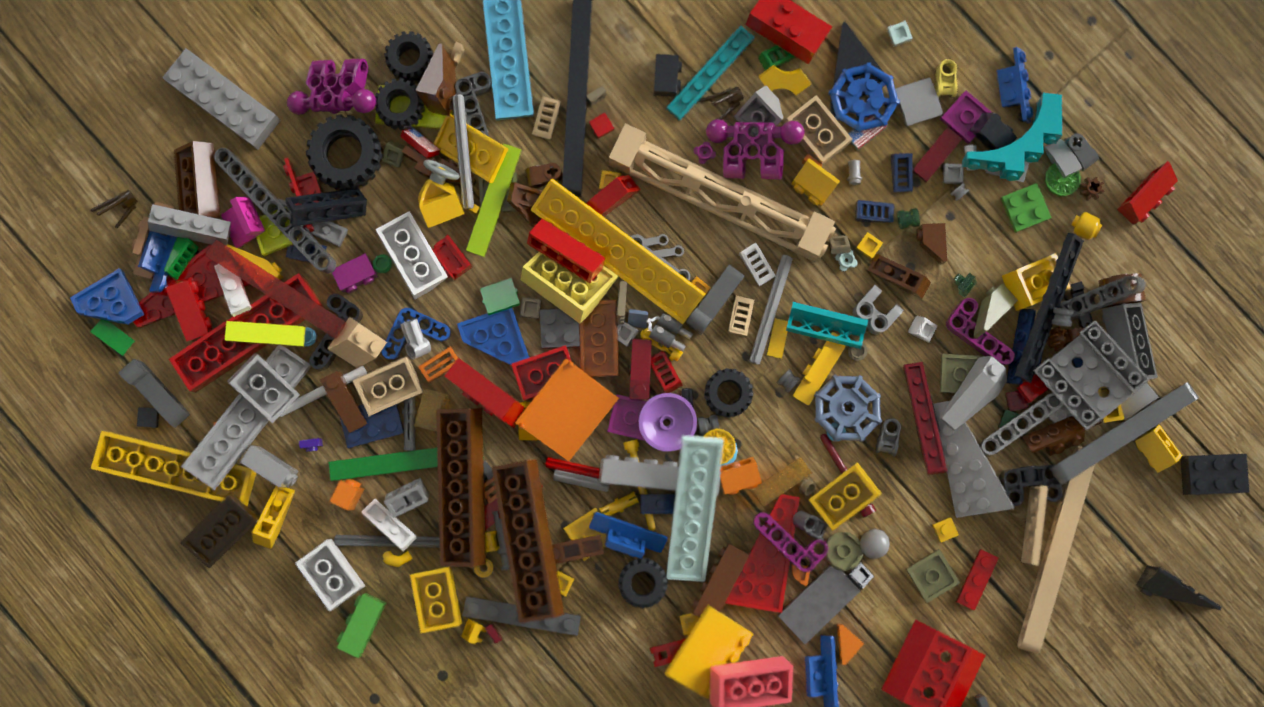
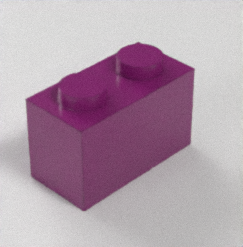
M366 253L336 267L332 272L340 291L343 293L347 292V294L356 291L357 287L362 284L369 285L373 283L375 278L378 277Z

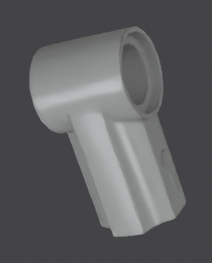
M417 318L400 324L407 342L405 350L410 359L414 360L431 352V345L427 338L423 337Z

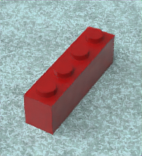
M541 219L529 232L527 240L529 246L589 284L603 269L605 257L593 251L584 243L577 241L568 233L561 231L552 223Z

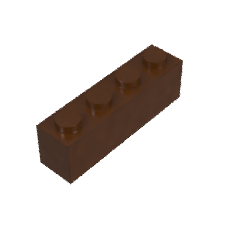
M727 544L726 547L722 546L718 557H720L719 562L712 565L709 574H711L709 581H704L700 588V591L703 593L699 599L695 598L691 609H693L692 614L700 618L707 606L721 612L749 554L730 544Z

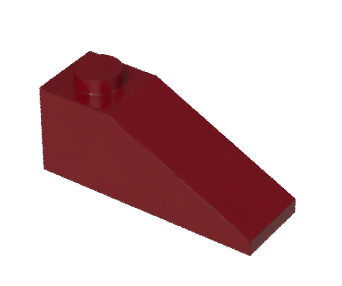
M632 339L629 399L649 400L652 344L650 339Z

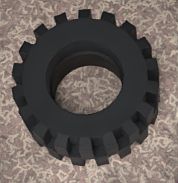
M405 31L401 32V36H398V34L394 35L395 39L388 41L390 45H386L385 50L387 53H384L385 62L389 70L398 80L402 78L405 82L407 80L414 83V80L420 82L434 54L430 44L425 37L422 38V35L419 33L415 35L413 31H409V34H406ZM414 49L420 52L419 60L415 64L410 66L400 64V56L406 50Z
M399 78V81L391 79V83L386 81L384 83L385 87L380 86L378 88L380 92L375 94L377 99L375 110L385 125L391 126L394 130L399 128L400 131H403L405 127L411 129L412 124H415V126L418 124V119L422 120V112H425V104L416 92L417 86L413 85L409 80L405 82L402 78ZM406 96L410 99V105L406 111L402 113L390 111V104L396 97Z
M725 368L724 370L717 371L709 378L704 389V398L710 410L718 416L725 418L735 417L743 413L751 404L754 394L753 386L750 383V379L743 372H739L737 369ZM732 382L738 386L740 397L737 402L724 404L719 400L717 390L722 383Z
M647 558L632 560L625 565L619 576L621 596L628 604L636 608L645 609L646 607L650 608L658 604L665 596L667 590V577L663 568L657 562ZM641 571L650 573L655 582L653 590L645 595L636 593L631 586L633 576Z

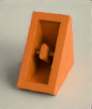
M838 623L840 664L846 665L864 643L844 625Z

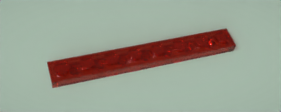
M217 239L205 256L336 339L346 325L345 321Z

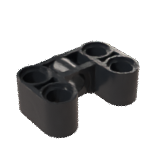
M1034 465L1002 471L999 476V481L1008 497L1012 492L1016 494L1017 499L1013 503L1014 506L1022 504L1024 500V486L1039 485L1047 486L1048 489L1053 488L1055 492L1054 497L1050 498L1047 494L1046 501L1056 502L1062 497V485L1053 472L1050 479L1045 476L1046 469H1050L1054 465ZM1009 473L1014 476L1012 483H1008L1006 479Z

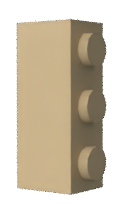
M408 356L353 380L369 416L423 392Z

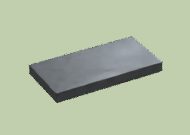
M828 566L778 616L806 644L861 590L848 579L843 571Z

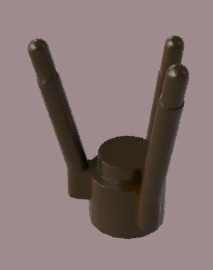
M738 86L707 96L699 101L705 102L724 96L713 102V105L726 101L729 105L733 104L719 118L724 120L735 108L741 106L740 101L744 100L743 93Z
M127 190L92 208L91 212L103 208L97 212V215L100 216L118 204L124 209L128 207V210L115 225V228H119L129 214L137 208L135 203L138 200Z

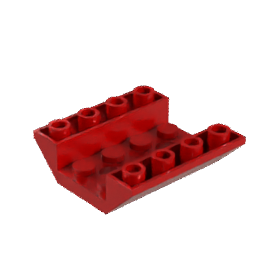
M915 619L881 690L912 707H961L986 655ZM944 651L950 653L951 657L948 662L941 660L940 656ZM926 687L933 689V695L929 698L923 695V690Z

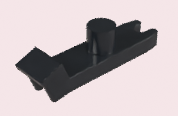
M1082 281L1071 284L1072 298L1084 294ZM1081 302L1077 304L1078 311L1082 309ZM1091 313L1079 317L1082 328H1086V323L1090 325L1093 322Z

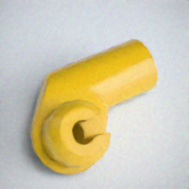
M386 551L382 556L383 562L386 565L400 567L413 559L409 551L400 556L393 555L391 551Z

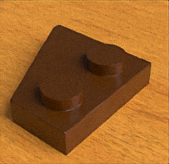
M511 182L507 202L532 227L541 220L538 215L531 211V208L542 191Z

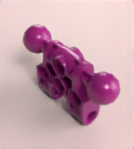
M364 58L345 59L338 74H335L336 67L332 60L312 61L306 79L311 95L309 97L302 91L291 93L287 98L289 111L297 115L305 114L309 108L314 112L322 111L330 112L331 114H337L340 111H350L352 107L357 112L363 114L372 111L376 105V98L371 91L364 89L368 73L367 61Z
M716 119L707 125L706 135L713 143H722L728 137H734V140L724 148V178L744 179L747 159H760L761 179L781 180L784 150L775 142V138H782L785 143L790 145L798 144L804 137V128L801 123L794 120L784 123L782 127H775V123L736 122L735 126H728L725 121ZM757 127L759 130L758 135L752 137L751 130ZM734 146L739 148V153L736 156L732 154ZM753 146H756L758 149L755 156L750 154V149ZM774 146L777 152L775 156L771 157L769 149Z

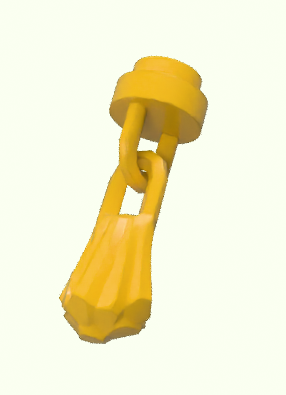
M648 328L641 331V339L652 340L651 345L670 354L669 359L671 361L675 360L677 362L683 354L677 348H667L664 345L662 347L659 346L658 342L649 338L651 331Z

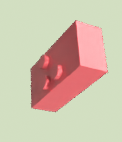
M783 656L711 666L710 704L713 707H763L792 702L793 665Z

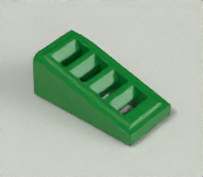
M778 45L761 52L758 57L765 71L773 65L779 68L796 58Z
M177 237L164 272L173 280H177L195 255L198 246L189 238Z

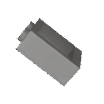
M251 445L240 461L278 487L292 486L298 478V470L260 446Z

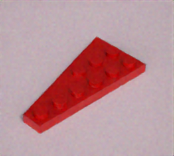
M209 244L191 259L177 280H173L171 277L166 279V286L191 277L192 281H196L199 292H197L198 297L204 303L224 295L214 266L231 259V257L223 247ZM236 264L243 286L246 287L253 284ZM166 288L162 292L149 293L139 302L144 315L133 322L138 328H142L175 315Z
M780 494L769 515L794 539L795 526L793 524V517L798 512L800 497ZM765 522L764 526L768 528L765 532L767 533L768 530L774 526V524L772 523V525L769 526ZM774 530L771 536L773 540L778 541L782 534L779 530ZM762 533L756 539L749 557L725 603L782 613L790 561ZM792 543L786 546V552L788 554H791L793 545Z

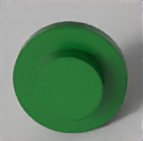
M378 255L373 260V268L378 273H387L392 268V260L387 255Z

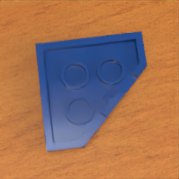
M120 268L70 297L76 312L82 316L128 325L144 315L124 271Z
M513 308L492 315L487 313L457 323L462 341L509 365L529 358Z

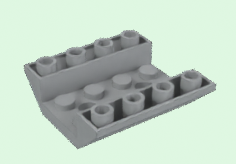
M1096 321L1081 331L1076 339L1054 357L1047 359L1034 370L1086 430L1105 418L1149 381V378ZM1074 358L1082 359V367H1073L1071 364ZM1099 388H1108L1110 391L1109 396L1105 398L1099 396Z

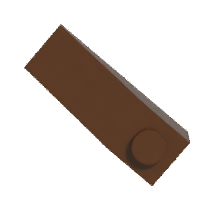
M879 254L875 255L868 268V271L921 299H923L931 284L925 275Z
M337 370L320 379L349 433L366 426L367 422L343 374Z

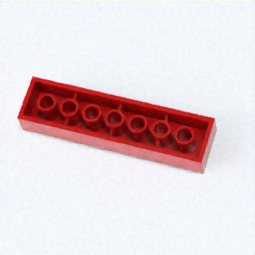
M298 273L252 303V309L235 317L233 316L227 321L297 326L323 309L324 306L305 277ZM225 321L169 358V361L188 390L196 393L269 344L225 341L227 322Z

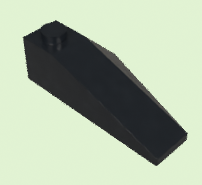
M1147 565L1136 586L1141 588L1140 592L1149 597L1153 595L1216 610H1221L1222 608L1205 595L1195 594L1196 589L1182 583L1181 579L1161 567Z

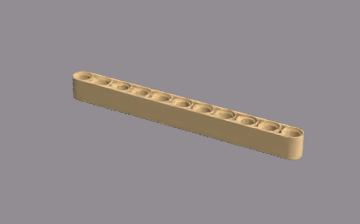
M1076 446L1073 454L1084 447ZM1095 465L1063 485L1062 497L1056 509L1018 639L1019 649L1039 654L1042 648Z

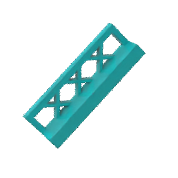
M793 302L786 331L861 349L868 320ZM792 320L801 322L803 326H792ZM814 325L819 326L821 331H813L811 327ZM829 331H838L840 335L837 337L832 336ZM851 334L859 336V341L850 340L848 336Z

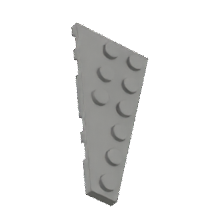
M950 401L935 403L934 408L940 428L939 434L944 449L956 518L1014 509L1013 503L1010 501L1004 487L998 480L995 471L978 445L967 423L965 422L956 430H952L940 419Z

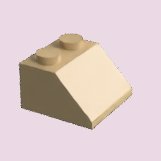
M349 317L327 349L356 368H359L376 359L387 342Z

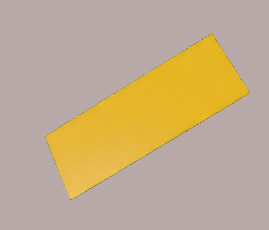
M775 318L767 353L768 356L782 358L788 332L786 331L788 321Z

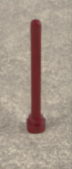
M821 434L820 439L840 473L843 474L848 469L828 436ZM869 503L859 512L865 518L875 512L876 508L873 504Z

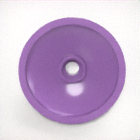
M663 393L652 397L645 403L639 415V429L642 437L650 446L661 451L680 449L683 436L693 437L697 427V417L692 405L685 398L673 393ZM664 419L670 420L669 426L663 424Z

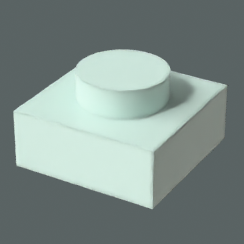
M906 21L887 28L893 46L912 40Z

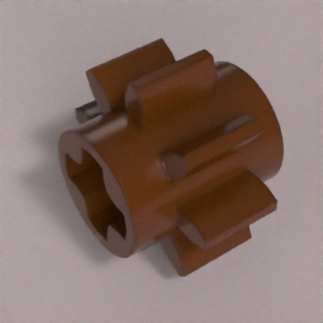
M1087 177L1084 179L1085 183L1079 185L1082 188L1080 195H1084L1087 201L1092 197L1094 200H1097L1099 198L1098 194L1104 193L1102 189L1104 183L1099 182L1097 177H1094L1092 180Z
M1060 326L1051 329L1046 342L1048 347L1051 349L1055 348V351L1062 350L1070 342L1069 333L1066 329L1061 330Z

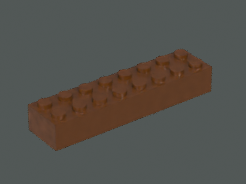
M482 408L436 409L440 566L476 567L485 565Z
M537 459L492 467L519 623L556 618L564 615Z

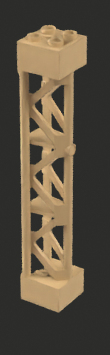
M626 123L609 156V166L643 180L814 262L817 258L821 259L828 247L825 242H829L836 230L833 227L834 220L816 212L811 217L805 216L647 142L645 132ZM645 159L683 176L682 180L659 177L644 163ZM634 162L650 177L633 170ZM668 185L687 187L686 193L684 194ZM703 185L739 202L738 206L716 204L699 188ZM691 190L706 203L689 196ZM723 211L738 212L743 214L741 216V219H738ZM756 211L795 228L794 232L770 229L755 215ZM746 215L761 229L744 222ZM778 237L800 239V241L795 246Z

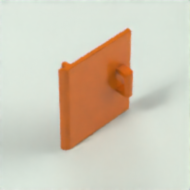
M565 359L515 423L567 461H570L619 398L568 359Z

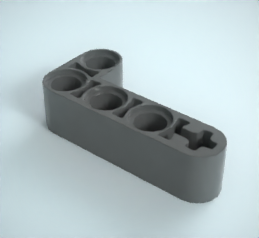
M479 72L459 79L455 84L457 95L464 96L467 124L471 126L473 121H481V125L475 129L490 137L476 96L489 92L492 88V82L487 73ZM482 79L488 81L485 86H479L478 82ZM464 85L469 86V90H468V91H466V92H461V91H460V88H461L462 86H464ZM468 103L475 104L472 110L466 109Z
M728 265L700 305L688 318L686 325L702 335L745 275L731 265Z
M133 359L119 371L120 376L130 385H134L172 427L176 428L190 415L188 410L142 361Z

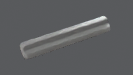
M557 469L553 475V480L605 492L609 490L610 483L598 482V478Z

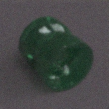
M912 208L909 212L904 210L897 211V222L900 230L906 229L910 225L912 227L920 226V216L917 208Z

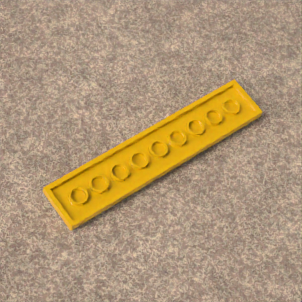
M553 178L548 182L531 208V211L540 218L552 223L555 227L568 233L577 241L584 243L593 251L600 253L605 257V267L682 325L706 294Z

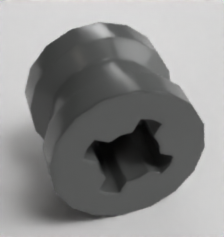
M1054 308L1055 316L1052 319V324L1071 326L1072 321L1070 318L1074 310Z
M789 369L776 383L782 385L788 393L801 379L795 377L792 374V370Z

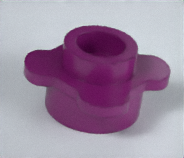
M704 142L693 150L701 164H705L707 160L714 159L716 156L709 142Z

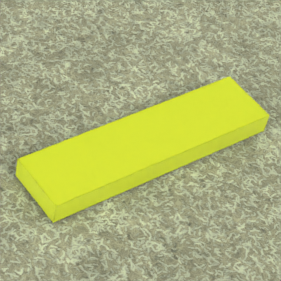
M227 321L225 341L304 347L306 327Z

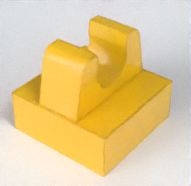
M468 619L461 637L473 644L476 642L481 643L483 639L478 637L481 631L486 632L485 627L474 620Z

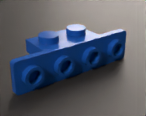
M1014 47L1015 66L997 70L1001 105L1003 108L1021 105L1022 120L1029 124L1032 123L1033 109L1029 106L1031 93L1026 83L1029 77L1027 70L1024 68L1026 55L1020 48Z
M149 231L138 267L154 273L149 291L158 293L162 292L166 287L168 274L164 272V268L177 237L171 235L166 237L160 233Z
M595 512L589 525L590 529L607 534L606 547L640 559L644 555L645 548L661 553L668 538L665 535L599 512Z
M821 635V655L805 657L807 696H823L824 707H839L836 677L837 663L835 658L836 643L834 636Z

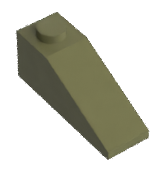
M1003 283L997 288L995 286L991 287L985 293L987 297L981 302L974 331L976 339L995 324L1018 301Z

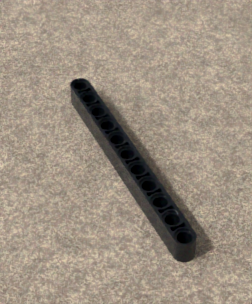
M573 0L562 186L576 197L582 196L592 0Z

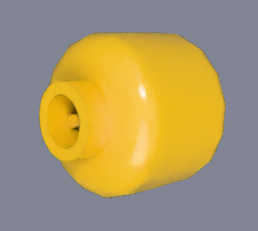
M1083 212L1080 216L1076 215L1071 224L1074 226L1073 233L1086 240H1090L1092 237L1096 238L1102 227L1100 218L1088 212Z

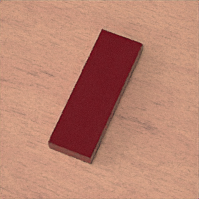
M947 127L913 168V173L926 183L963 138Z

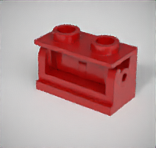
M448 234L433 246L432 251L443 265L448 278L452 277L455 281L472 268V265Z

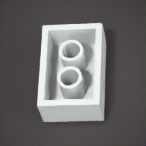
M332 539L326 540L295 563L329 611L334 610L365 587V584Z

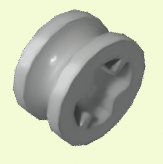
M964 183L951 193V196H955L956 201L970 191L964 187Z

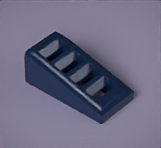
M912 153L891 154L893 192H912ZM898 159H906V163H898ZM898 167H906V170L898 171ZM907 174V178H898V175ZM898 182H907V186H898Z
M857 200L855 221L893 223L894 204ZM863 207H866V216L863 215ZM870 207H874L873 216H870ZM878 208H881V217H877ZM885 208H888V218H884Z

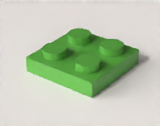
M1037 183L1001 197L1015 233L1052 218Z

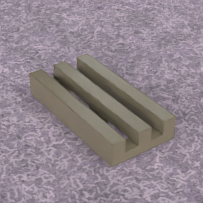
M625 281L619 282L617 324H624L627 294V282Z

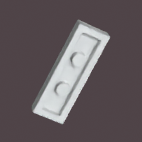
M231 258L215 265L214 267L231 314L235 317L252 309L235 261Z
M376 499L361 512L365 518L401 551H404L417 538L396 517L393 518L390 512Z

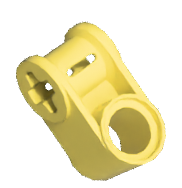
M950 59L942 61L936 69L935 91L938 97L940 95L956 97L957 66ZM943 66L949 67V74L943 71Z

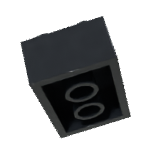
M1247 453L1182 456L1180 458L1183 495L1250 492Z

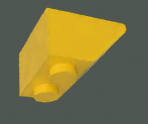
M809 158L794 178L792 185L798 193L806 194L809 197V201L814 205L819 204L822 206L837 187L840 180Z

